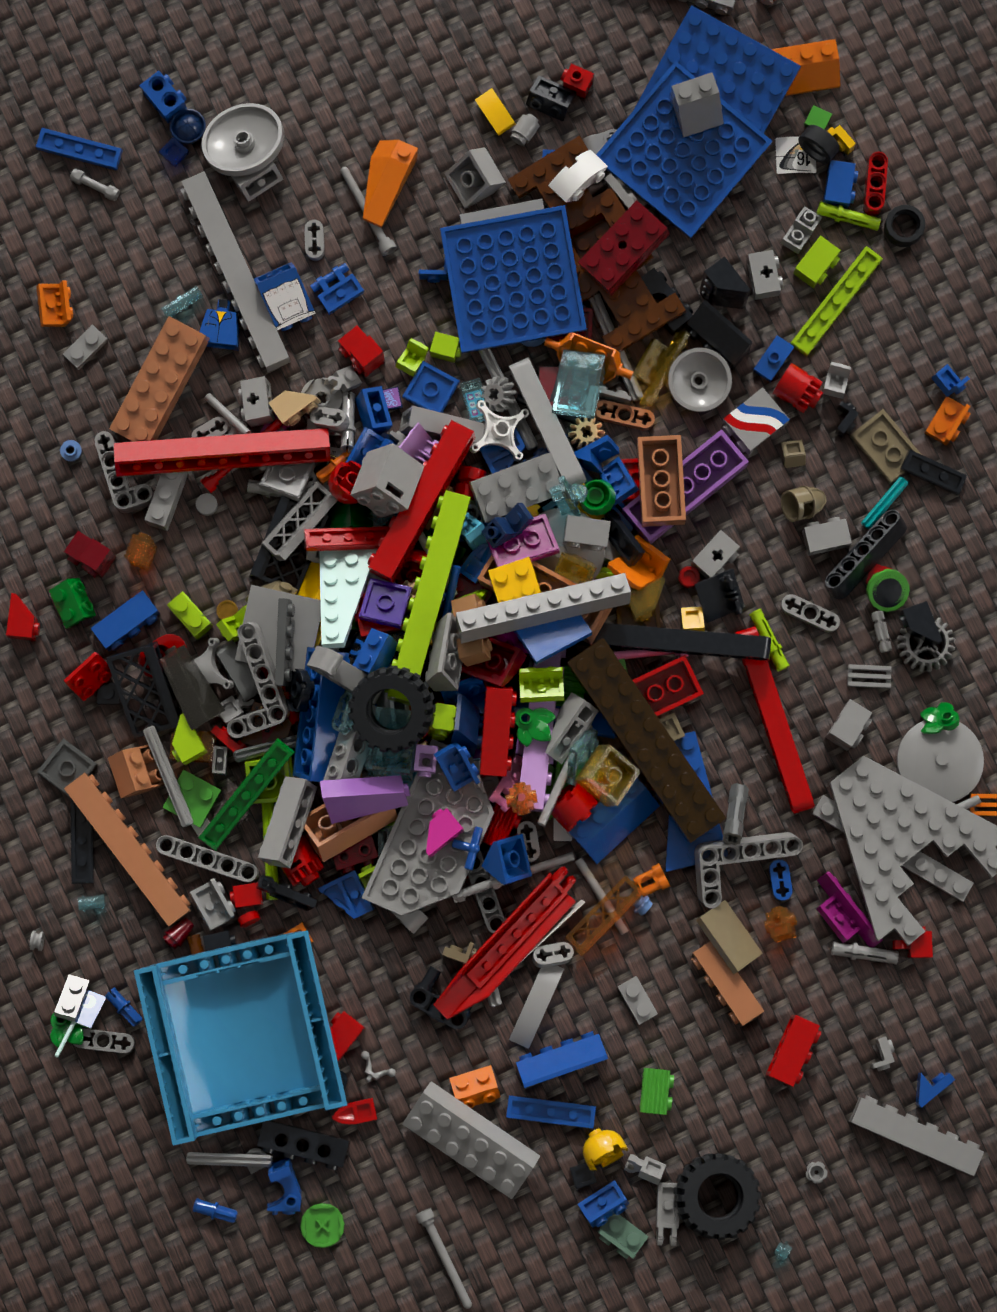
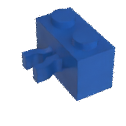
M371 628L365 642L359 639L355 641L358 646H361V650L354 651L351 649L350 654L356 657L353 666L367 675L379 668H388L396 652L398 642L389 634Z

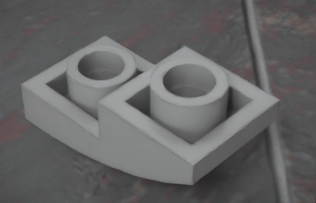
M804 206L782 239L781 244L799 254L822 217Z

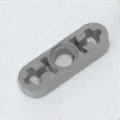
M786 595L781 601V609L785 614L824 632L832 633L840 625V619L837 614L796 595ZM792 599L797 607H800L801 603L804 604L800 615L796 614L799 609L794 607L791 610L787 609L788 605L785 601L789 602ZM813 608L816 611V617L814 619H807L804 615L805 609ZM820 612L824 613L822 618L826 620L832 617L835 626L831 625L830 628L826 627L827 623L823 620H820L819 624L816 623V621L820 617Z
M82 1028L86 1037H92V1032L95 1033L93 1037L94 1046H90L92 1041H83L82 1045L73 1044L78 1048L129 1053L135 1048L136 1042L134 1037L127 1033ZM102 1034L109 1037V1044L106 1047L99 1046L97 1042L98 1037ZM113 1035H117L115 1040L119 1041L127 1037V1041L131 1042V1045L127 1046L126 1050H124L122 1045L115 1044V1049H112L114 1044Z

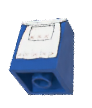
M292 262L254 278L277 330L285 331L292 328V324L297 321L303 323L312 319V315L315 314L314 308Z

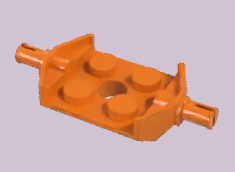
M573 332L569 333L562 340L560 339L559 342L548 337L545 340L544 346L557 351L561 367H564L565 363L582 367L584 370L604 377L602 384H606L615 378L616 375L623 376L629 380L632 378L634 371L622 367L620 352L614 348Z

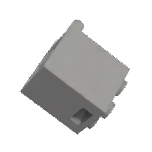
M393 443L371 450L366 453L362 460L361 469L350 495L357 499L358 503L367 506L379 517L407 510L424 465ZM387 483L390 485L389 490L385 489Z

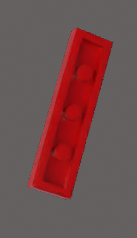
M386 526L304 529L306 551L378 549L380 538L382 535H386L390 528Z

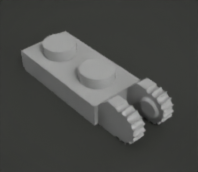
M659 1182V1185H657V1245L663 1244V1228H671L669 1242L671 1246H676L677 1228H679V1216L677 1213L679 1211L674 1205L676 1194L673 1193L677 1183Z

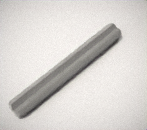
M187 1153L186 1161L187 1164L271 1167L273 1159L271 1155Z

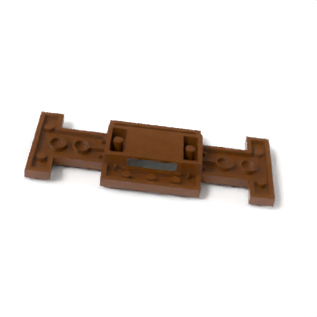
M579 135L515 174L508 181L519 199L538 188L549 208L565 205L582 303L601 293L620 324L619 327L602 337L607 346L621 352L686 313V309L676 293H673L659 303H656L637 270L654 260L652 253L612 296L580 268L578 261L626 211L612 188L607 189L594 198L586 188L579 200L565 202L548 186L565 166L570 168L577 162L575 160L577 156L588 151ZM627 245L621 246L620 249H625Z

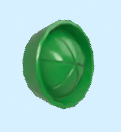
M595 479L589 481L582 487L579 494L580 506L590 515L600 516L606 514L615 504V490L605 480Z

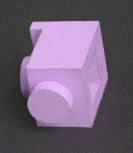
M416 744L414 772H418L419 777L431 778V774H436L437 760L433 754L438 752V746ZM423 759H429L430 764L424 766L422 764Z

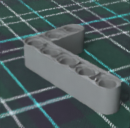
M252 621L240 625L237 633L264 708L231 720L227 725V732L233 738H240L280 724L290 716V710L286 705L283 689L281 686L275 685V667L261 628L256 622ZM247 626H250L254 631L252 638L245 634ZM253 647H258L261 650L259 658L253 656ZM261 667H265L268 670L267 678L261 677L259 673ZM269 687L276 691V696L273 699L267 695ZM275 708H280L283 711L282 719L275 717ZM255 715H260L263 718L262 726L254 722ZM236 722H240L242 724V733H239L234 729V724Z
M791 832L743 837L738 845L726 844L723 840L698 844L694 851L698 899L708 908L713 909L720 905L722 894L719 865L795 856L803 849L801 839ZM794 839V845L791 848H787L788 841ZM773 842V848L766 851L767 844ZM748 845H752L751 852L745 853V848ZM731 847V853L728 856H724V850ZM706 850H710V856L703 859V853ZM712 871L711 878L704 880L705 873ZM710 892H713V898L709 901H706V895Z

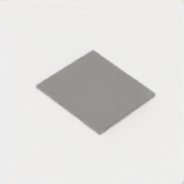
M251 585L243 624L252 621L260 626L276 669L278 599L287 598L292 600V604L295 606L294 617H291L294 636L290 639V647L293 648V658L289 662V669L292 671H296L295 669H305L307 647H315L321 620V600ZM250 626L245 628L246 636L252 638L254 634L253 629ZM239 640L235 660L248 663ZM253 647V656L256 658L261 656V650L258 647Z

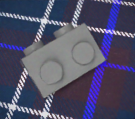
M214 878L189 893L209 931L232 920L235 916L234 912H236L230 900L226 901L223 895L225 890L221 882H216Z

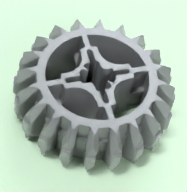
M938 617L935 621L942 638L943 646L941 653L937 651V646L930 643L919 650L924 641L915 636L914 639L917 642V646L912 651L909 645L911 634L907 633L906 628L900 629L904 636H898L897 640L903 643L898 644L897 649H904L899 656L903 657L906 655L908 657L904 660L905 664L909 661L913 662L911 669L919 665V672H922L924 666H926L927 672H931L933 665L936 670H939V663L945 666L947 664L945 658H952V654L948 651H954L955 647L949 645V643L955 642V638H948L953 631H945L948 624L944 623L941 626L939 624L941 618ZM926 652L930 656L933 655L935 659L924 660L917 657V655Z

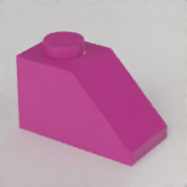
M447 808L445 810L439 809L431 816L432 820L429 823L426 853L430 858L464 831L463 827Z

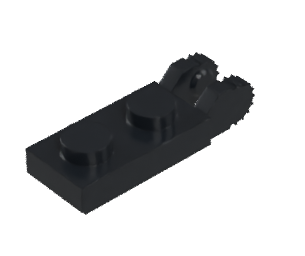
M611 509L606 513L607 518L603 517L600 519L611 521L608 540L629 567L635 566L645 551L623 523L618 512Z

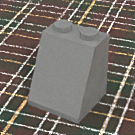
M713 72L671 87L670 99L683 138L724 124L720 94Z

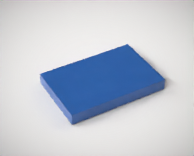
M581 615L514 631L536 665L592 636V630Z

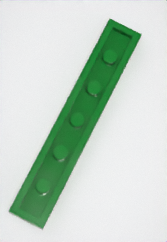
M277 738L198 838L216 851L295 751Z

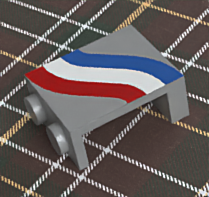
M762 387L723 418L722 424L724 426H722V429L729 437L732 435L737 441L736 446L741 452H746L750 455L754 448L779 428L783 429L788 425L790 419Z

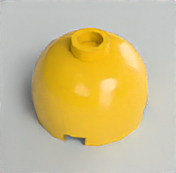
M596 1129L589 1133V1138L584 1143L583 1156L589 1169L597 1170L596 1165L601 1164L602 1167H606L620 1159L624 1155L622 1151H628V1148L622 1137L615 1131Z

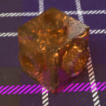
M520 782L513 784V788H508L509 794L505 795L507 808L512 807L513 813L525 815L531 813L530 810H535L533 803H538L536 790H531L530 785ZM519 794L525 795V799L523 801H519L517 799V796Z
M779 906L772 908L771 912L765 913L767 919L764 921L765 929L776 943L797 937L795 930L797 920L794 912L791 913L786 907Z

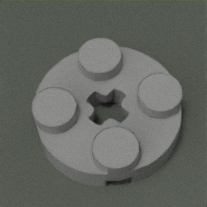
M327 378L310 380L303 387L301 393L315 395L316 397L318 395H326V403L318 404V407L341 409V390L339 389L335 394H330L334 386L332 384H324Z

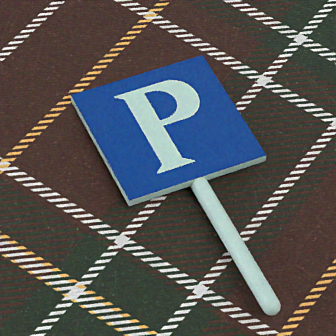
M87 990L76 1022H71L55 1053L56 1058L59 1057L76 1023L90 1029L92 1028L106 1000L105 996Z

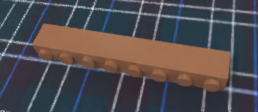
M83 773L64 788L166 924L171 927L191 911L189 908L191 903L184 894L180 896L175 889L178 886L171 877L167 879L162 873L165 871L164 867L158 860L155 862L149 856L152 852L145 843L142 845L136 839L139 835L132 826H126L123 822L126 819L119 809H113L110 805L113 802L106 792L101 793L97 787L100 783L93 774L88 776V774Z

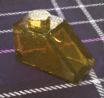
M562 552L554 572L580 584L592 581L597 568L593 562L578 555Z
M664 576L646 584L641 590L631 591L630 604H627L635 621L640 619L642 622L653 616L652 613L655 612L665 583Z

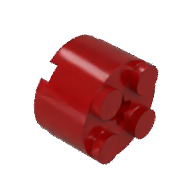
M574 781L561 791V795L558 797L551 815L569 832L576 826L578 820L583 822L592 814L590 810L598 804V801L582 783Z

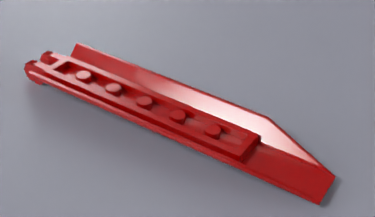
M565 866L557 869L553 876L549 873L459 970L434 1003L435 1008L446 1019L488 998L573 906L576 901L567 892L576 883V878L572 875L563 880L568 874V869Z

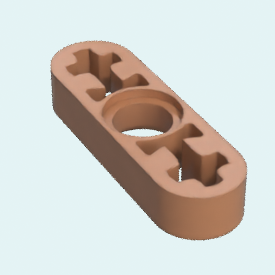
M607 400L597 402L594 408V414L598 420L635 429L649 430L653 427L655 421L654 414L650 410ZM603 406H607V410L612 412L613 407L617 408L615 418H611L612 413L608 412L605 415H601V411L598 408L602 409ZM621 410H627L631 417L623 421L619 418L618 413ZM634 412L637 413L638 418H643L644 415H647L648 420H651V422L643 425L642 420L636 419L635 423H632Z

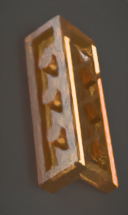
M625 875L565 938L576 948V951L581 956L585 955L641 898L644 892ZM627 882L634 891L628 897H620V887ZM617 891V897H611ZM608 899H617V908L613 912H605V902ZM602 906V912H596ZM592 915H602V924L598 928H590L589 919ZM587 922V928H581ZM578 930H587V939L580 945L572 936Z

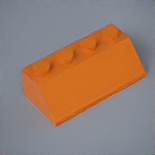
M836 39L771 49L801 66L785 96L839 88L841 86L840 62Z

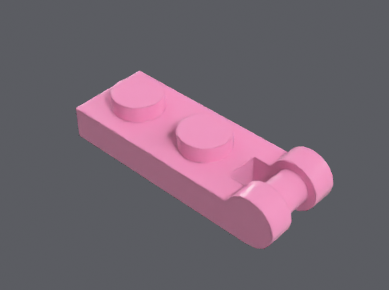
M516 755L512 760L511 771H507L506 777L502 776L494 791L488 797V800L492 803L496 802L501 806L500 809L504 812L510 808L519 793L523 760L519 755ZM501 792L508 797L506 799L500 795Z

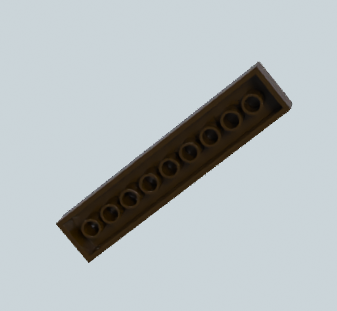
M604 638L599 639L566 662L568 668L596 709L599 710V713L687 842L692 843L726 819Z

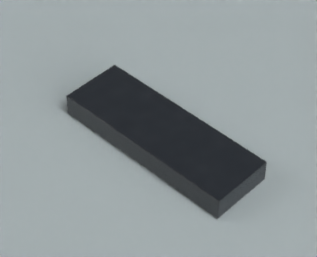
M908 450L900 468L904 472L955 495L960 494L967 475L912 450Z

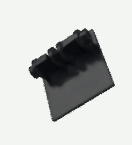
M733 568L694 584L706 623L733 612L735 615L743 613L742 609L745 608Z

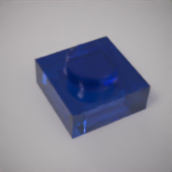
M172 137L159 153L171 165L176 167L189 154V151Z

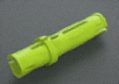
M820 201L817 209V215L833 218L836 222L844 221L878 231L881 218L843 208L842 205L834 206Z
M762 609L753 611L749 616L759 635L772 638L770 657L777 672L788 668L790 665L781 650L782 646L778 644L764 617Z

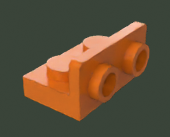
M945 397L925 434L946 446L950 440L954 442L960 433L957 430L960 423L965 424L971 414L968 412L970 405L966 404L964 406L950 397Z

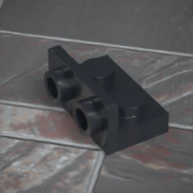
M538 75L529 91L526 106L564 121L567 110L575 98L576 91Z

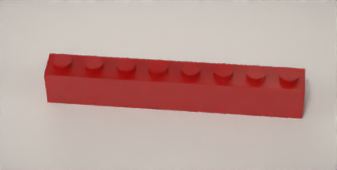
M451 420L449 425L444 426L439 443H435L431 449L430 459L428 462L425 461L423 463L424 469L409 508L399 512L397 517L393 516L389 523V531L386 535H382L379 540V548L376 554L372 553L368 560L370 573L388 582H395L433 515L439 496L444 495L445 490H447L476 439L473 430Z

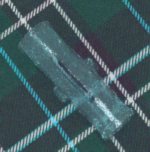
M194 286V288L183 295H177L175 300L161 307V310L167 318L168 316L172 317L183 309L187 310L189 305L203 298V295L198 290V287Z

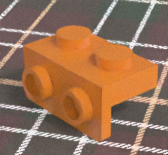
M62 280L59 284H38L36 288L41 327H65L73 318V309L69 305L71 290L70 287H67V281Z
M491 1065L449 1078L455 1098L470 1108L482 1103H491L501 1097Z

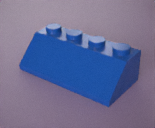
M631 772L590 810L592 814L585 821L579 820L576 826L567 833L598 864L660 805Z
M593 1031L581 1035L582 1040L573 1042L571 1038L560 1042L561 1047L553 1049L552 1045L540 1049L541 1054L532 1057L531 1053L519 1056L520 1061L516 1062L524 1088L607 1060L608 1057L600 1035H594Z

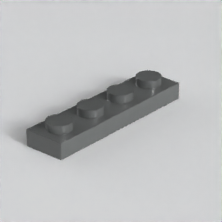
M287 598L278 599L275 685L288 687L289 682L292 680V670L289 669V662L293 658V648L290 647V639L294 636L291 617H294L295 606L292 604V600Z

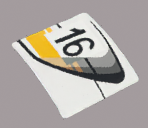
M780 137L775 139L777 174L816 173V160L812 159L801 148L798 142L799 137Z

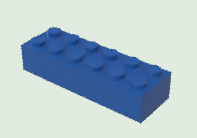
M307 647L305 670H307L310 676V681H314L315 690L313 694H310L308 711L300 712L293 776L307 779L308 781L320 782L324 779L342 725L341 718L345 709L344 692L346 690L307 666L315 650L314 647ZM334 650L344 657L343 660L350 664L349 653Z

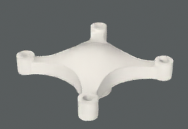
M480 400L476 404V408L482 412L485 418V432L482 439L470 447V451L477 453L483 446L497 445L509 450L516 462L520 461L523 458V454L515 445L514 430L517 423L529 415V411L522 409L515 416L502 417L490 411L485 401Z

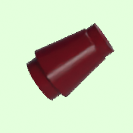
M185 917L165 932L166 935L163 937V940L174 950L177 947H181L194 927L193 923Z

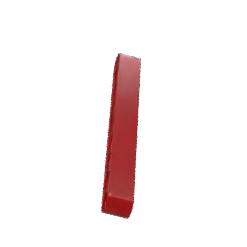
M755 626L734 632V634L759 636ZM742 659L793 814L815 808L768 661Z

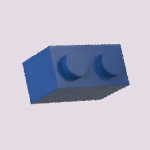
M830 161L824 203L834 206L842 205L845 209H848L850 203H854L855 191H852L853 183H857L858 171H855L856 163Z
M382 386L362 389L355 400L363 429L365 427L369 428L378 435L384 432L387 433L392 427V421Z

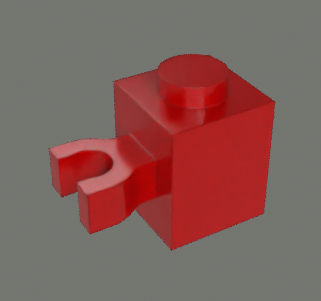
M932 931L924 932L908 946L903 940L892 941L893 949H908V958L933 957Z

